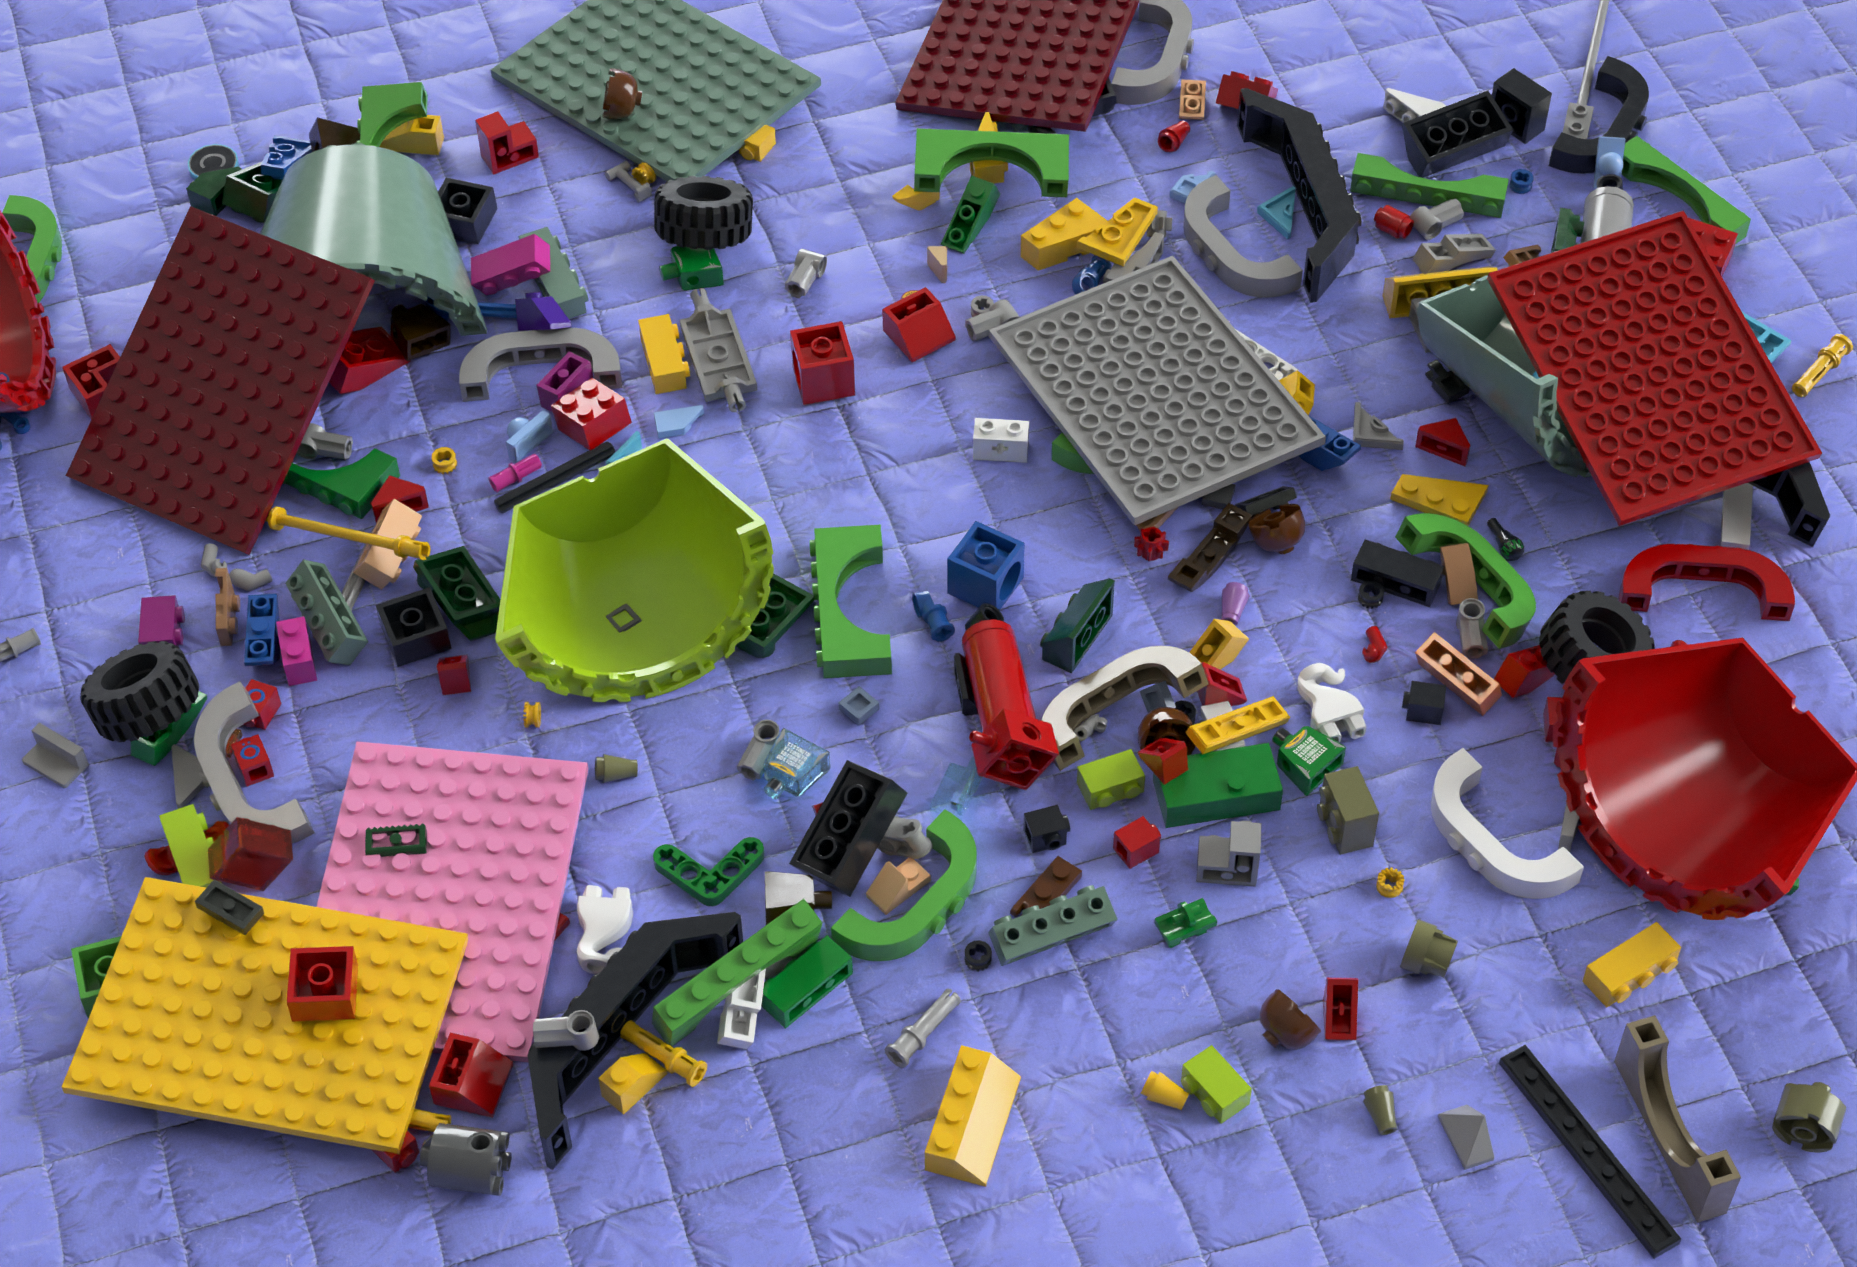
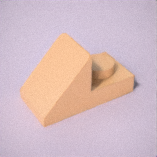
M910 857L897 867L888 861L869 887L866 897L887 915L931 882V875Z

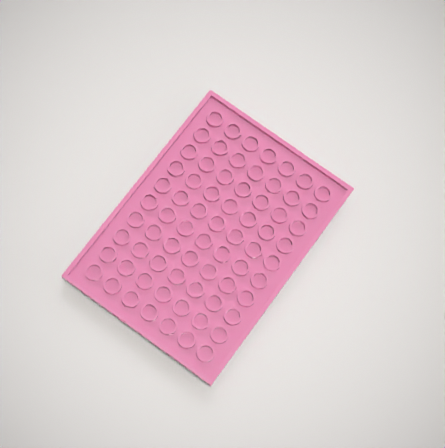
M356 742L316 907L468 934V944L432 1053L442 1054L451 1032L480 1039L511 1061L528 1062V1051L534 1043L533 1022H535V1019H539L589 769L587 762ZM422 823L426 826L427 853L407 855L399 853L395 856L381 857L380 854H365V837L368 827L370 829L374 827L378 829L380 826L382 828L386 826L390 828L393 825L396 828L398 825L402 827L405 824L408 827L410 824L412 826L415 824L420 826ZM415 831L399 832L403 845L419 844V834H416ZM386 833L372 834L373 848L391 846L390 836H387Z

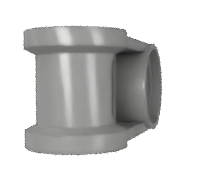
M895 816L878 849L887 855L919 859L931 851L933 844L922 833V825L919 820Z

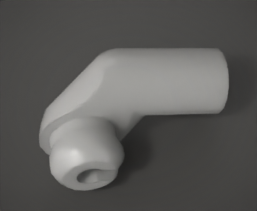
M206 544L201 560V568L212 577H215L216 568H227V563L225 561L220 563V559H216L218 552L216 545Z
M236 568L229 574L231 583L246 591H252L272 582V577L267 569L252 574L243 569Z
M1099 714L1091 715L1074 730V733L1079 741L1089 738L1095 731L1103 733L1107 727V719L1099 717Z

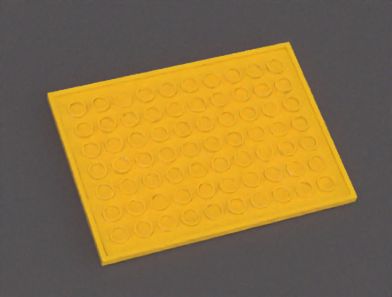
M145 877L62 1084L63 1092L71 1095L400 1154L468 944V934L241 894L262 906L264 910L263 916L246 935H243L196 907L195 900L203 893L206 887ZM354 946L358 963L355 1019L292 1022L287 1006L291 948Z

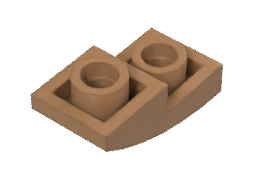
M1463 543L1440 547L1441 565L1444 566L1443 575L1446 577L1448 604H1461L1462 601L1468 598L1478 600L1476 578L1469 544Z

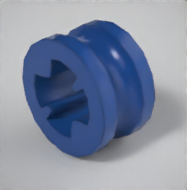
M1517 169L1511 174L1509 187L1518 194L1528 193L1532 189L1534 176L1526 169Z

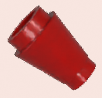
M1179 121L1160 131L1158 137L1159 147L1165 152L1177 151L1190 132V125L1186 121Z

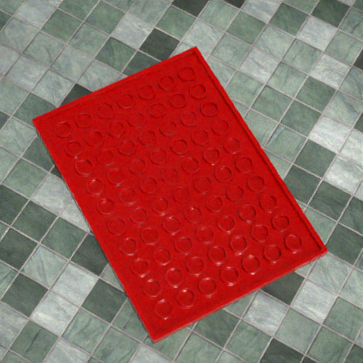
M1684 210L1488 274L1487 280L1539 378L1548 374L1558 377L1557 411L1619 526L1819 459L1822 455V451Z

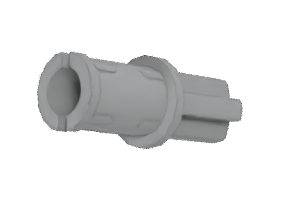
M32 628L11 639L7 637L6 641L0 644V662L13 656L18 658V654L41 645L35 629Z

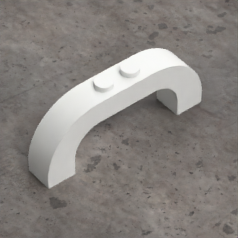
M1464 748L1451 755L1442 764L1437 772L1432 792V816L1437 828L1447 839L1451 848L1459 851L1467 859L1472 869L1479 871L1491 884L1502 891L1530 899L1554 897L1565 893L1580 883L1584 866L1566 848L1562 847L1550 856L1540 860L1519 858L1510 853L1463 806L1460 797L1479 784L1483 768Z

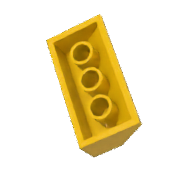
M1481 267L1385 278L1382 297L1389 319L1409 317L1412 299L1430 298L1464 284L1471 285L1477 279L1487 276L1490 272L1497 271L1498 269L1497 267Z
M961 1045L924 1152L925 1171L986 1187L1021 1080L1020 1075L992 1053Z

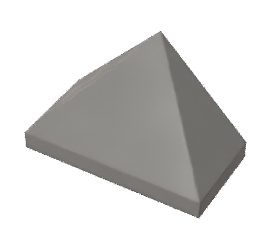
M1469 1105L1438 1114V1119L1464 1170L1494 1160L1485 1115Z

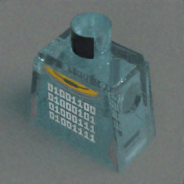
M783 728L763 764L764 778L768 781L764 787L765 793L773 799H778L784 790L796 797L801 796L831 769L830 752Z

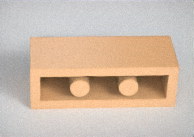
M393 499L382 510L372 534L394 539L400 535H406L411 540H415L421 530L418 524L422 515ZM366 544L353 573L382 590L389 582L394 583L398 579L402 571L398 567L407 557H398L395 555L394 550Z

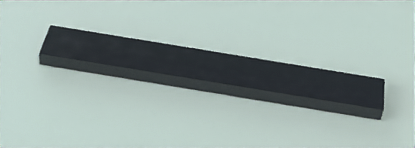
M1526 1044L1500 1058L1499 1065L1653 1259L1679 1245L1681 1242L1680 1236Z

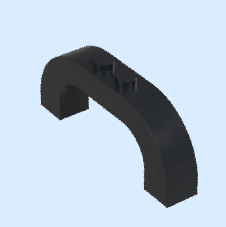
M1607 56L1598 71L1595 89L1616 97L1623 106L1607 133L1602 137L1625 138L1626 143L1637 136V131H1642L1645 126L1649 88L1644 77L1634 67L1621 60ZM1561 132L1552 147L1549 166L1570 173H1594L1598 138L1581 139Z

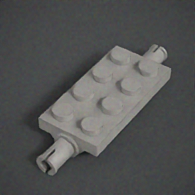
M699 288L701 296L698 295L697 289L690 293L695 307L694 313L689 318L680 319L679 321L705 401L709 402L726 398L731 412H737L735 404H737L739 411H742L746 407L742 394L757 391V382L731 309L721 311L710 304L704 288Z

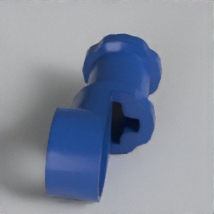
M1094 255L1091 258V263L1087 267H1083L1072 280V290L1074 293L1084 292L1081 281L1084 285L1089 286V289L1098 286L1106 270H1111V262Z
M928 590L912 594L915 613L919 618L922 617L924 622L929 624L932 640L937 642L948 640L955 633V628L947 619L946 607L941 604H934Z

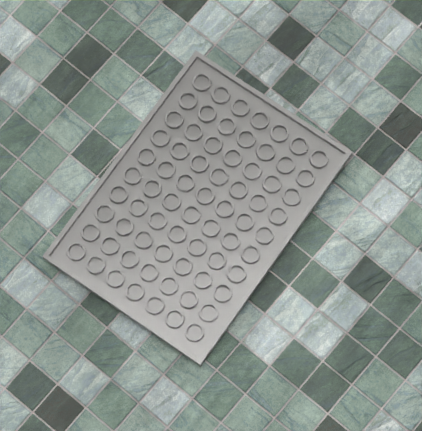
M1174 256L989 330V338L1134 526L1325 444L1326 436Z

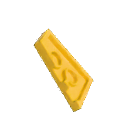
M1133 198L1113 213V217L1103 225L1100 223L1096 226L1094 232L1089 236L1080 238L1077 241V248L1124 267L1157 215L1158 207Z
M1402 474L1391 492L1390 500L1423 513L1446 516L1469 526L1488 492L1489 485Z

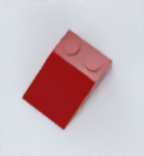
M382 326L352 331L329 383L340 394L362 390L410 361L404 358L392 337Z

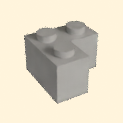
M1231 821L1229 838L1217 835L1199 836L1196 882L1256 886L1261 852V823Z

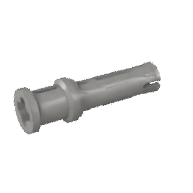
M946 989L913 1026L909 1025L902 1029L901 1036L893 1044H888L885 1047V1054L891 1062L901 1068L909 1064V1058L917 1050H922L925 1047L926 1038L960 1004L961 1000L957 993L954 992L949 996L952 990Z

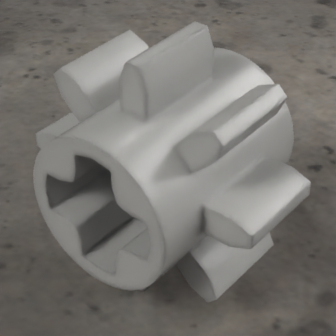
M1157 211V215L1147 229V237H1152L1154 232L1163 234L1166 237V231L1172 230V218H1167V211Z

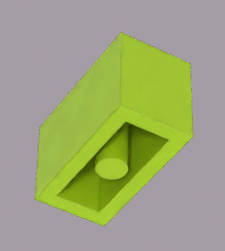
M1132 749L1077 766V785L1089 809L1092 810L1098 807L1104 808L1113 802L1125 798L1131 799L1143 793L1145 774Z
M1212 1045L1182 1065V1086L1190 1095L1194 1094L1201 1102L1202 1108L1210 1117L1214 1116L1220 1124L1250 1104L1252 1088Z

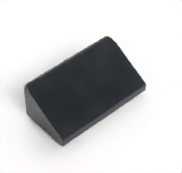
M955 653L954 674L962 714L964 716L978 714L965 657L960 653Z

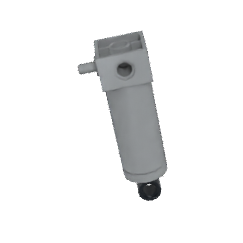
M1608 174L1600 177L1596 183L1597 189L1590 192L1585 198L1583 212L1584 229L1580 244L1632 227L1634 203L1632 197L1623 190V182L1619 176Z

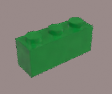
M828 935L819 942H813L797 960H791L775 978H769L764 982L761 1007L786 1029L853 974L852 957Z

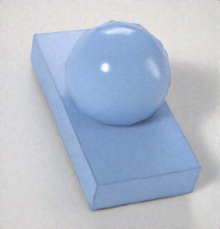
M1599 136L1594 188H1597V180L1604 175L1615 174L1621 178L1625 138Z
M542 410L531 421L518 417L508 424L507 434L510 439L506 441L509 460L514 463L519 462L553 433L551 416L548 412Z

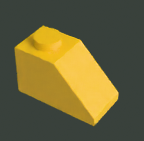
M1213 619L1189 653L1196 657L1200 663L1205 662L1221 670L1234 661L1249 638L1231 621Z
M646 1053L620 1057L598 1078L601 1096L624 1115L668 1073L665 1068Z

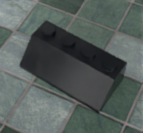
M1489 90L1402 124L1408 160L1421 178L1504 147L1513 132L1511 125Z
M847 760L789 864L805 874L811 875L824 885L850 897L908 793L892 779Z

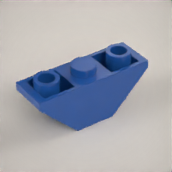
M1309 416L1326 436L1324 445L1299 455V457L1317 469L1324 471L1344 465L1361 450V445Z
M277 593L248 595L245 666L271 665L280 659V643L276 622L280 621Z

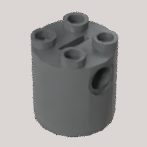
M439 1123L434 1133L423 1142L420 1152V1165L427 1167L429 1186L501 1196L504 1186L503 1171H509L512 1159L511 1152H506L509 1145V1132Z

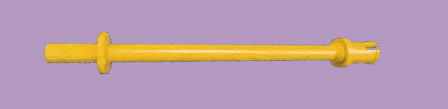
M275 506L266 518L270 529L280 531L284 526L391 549L394 550L396 556L401 558L410 556L426 560V557L430 555L431 548L429 543L411 540L406 535H400L394 539L287 515L283 507Z

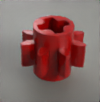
M1154 526L1140 529V537L1134 538L1137 556H1142L1148 561L1158 558L1162 559L1163 551H1168L1169 541L1165 540L1166 532H1161Z

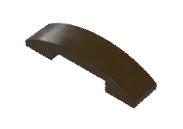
M1228 503L1214 520L1213 529L1188 559L1183 558L1169 574L1168 580L1190 592L1198 589L1217 571L1229 556L1248 527V522L1252 519V515Z

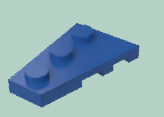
M274 135L273 144L270 143L269 153L265 154L261 163V174L269 175L273 179H283L292 164L305 155L312 153L310 141Z

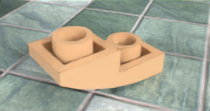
M1181 79L1179 119L1204 120L1206 81Z

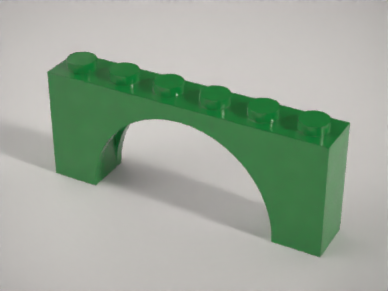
M374 448L359 461L337 469L313 470L292 463L282 484H288L302 494H309L326 505L330 504L339 508L347 515L363 519L371 510V502L389 475L399 478L400 472L397 458Z

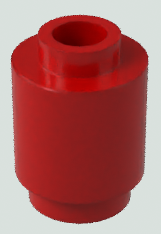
M1389 205L1383 208L1380 207L1374 216L1375 227L1397 239L1400 237L1403 239L1407 238L1414 225V220L1410 219L1409 215Z

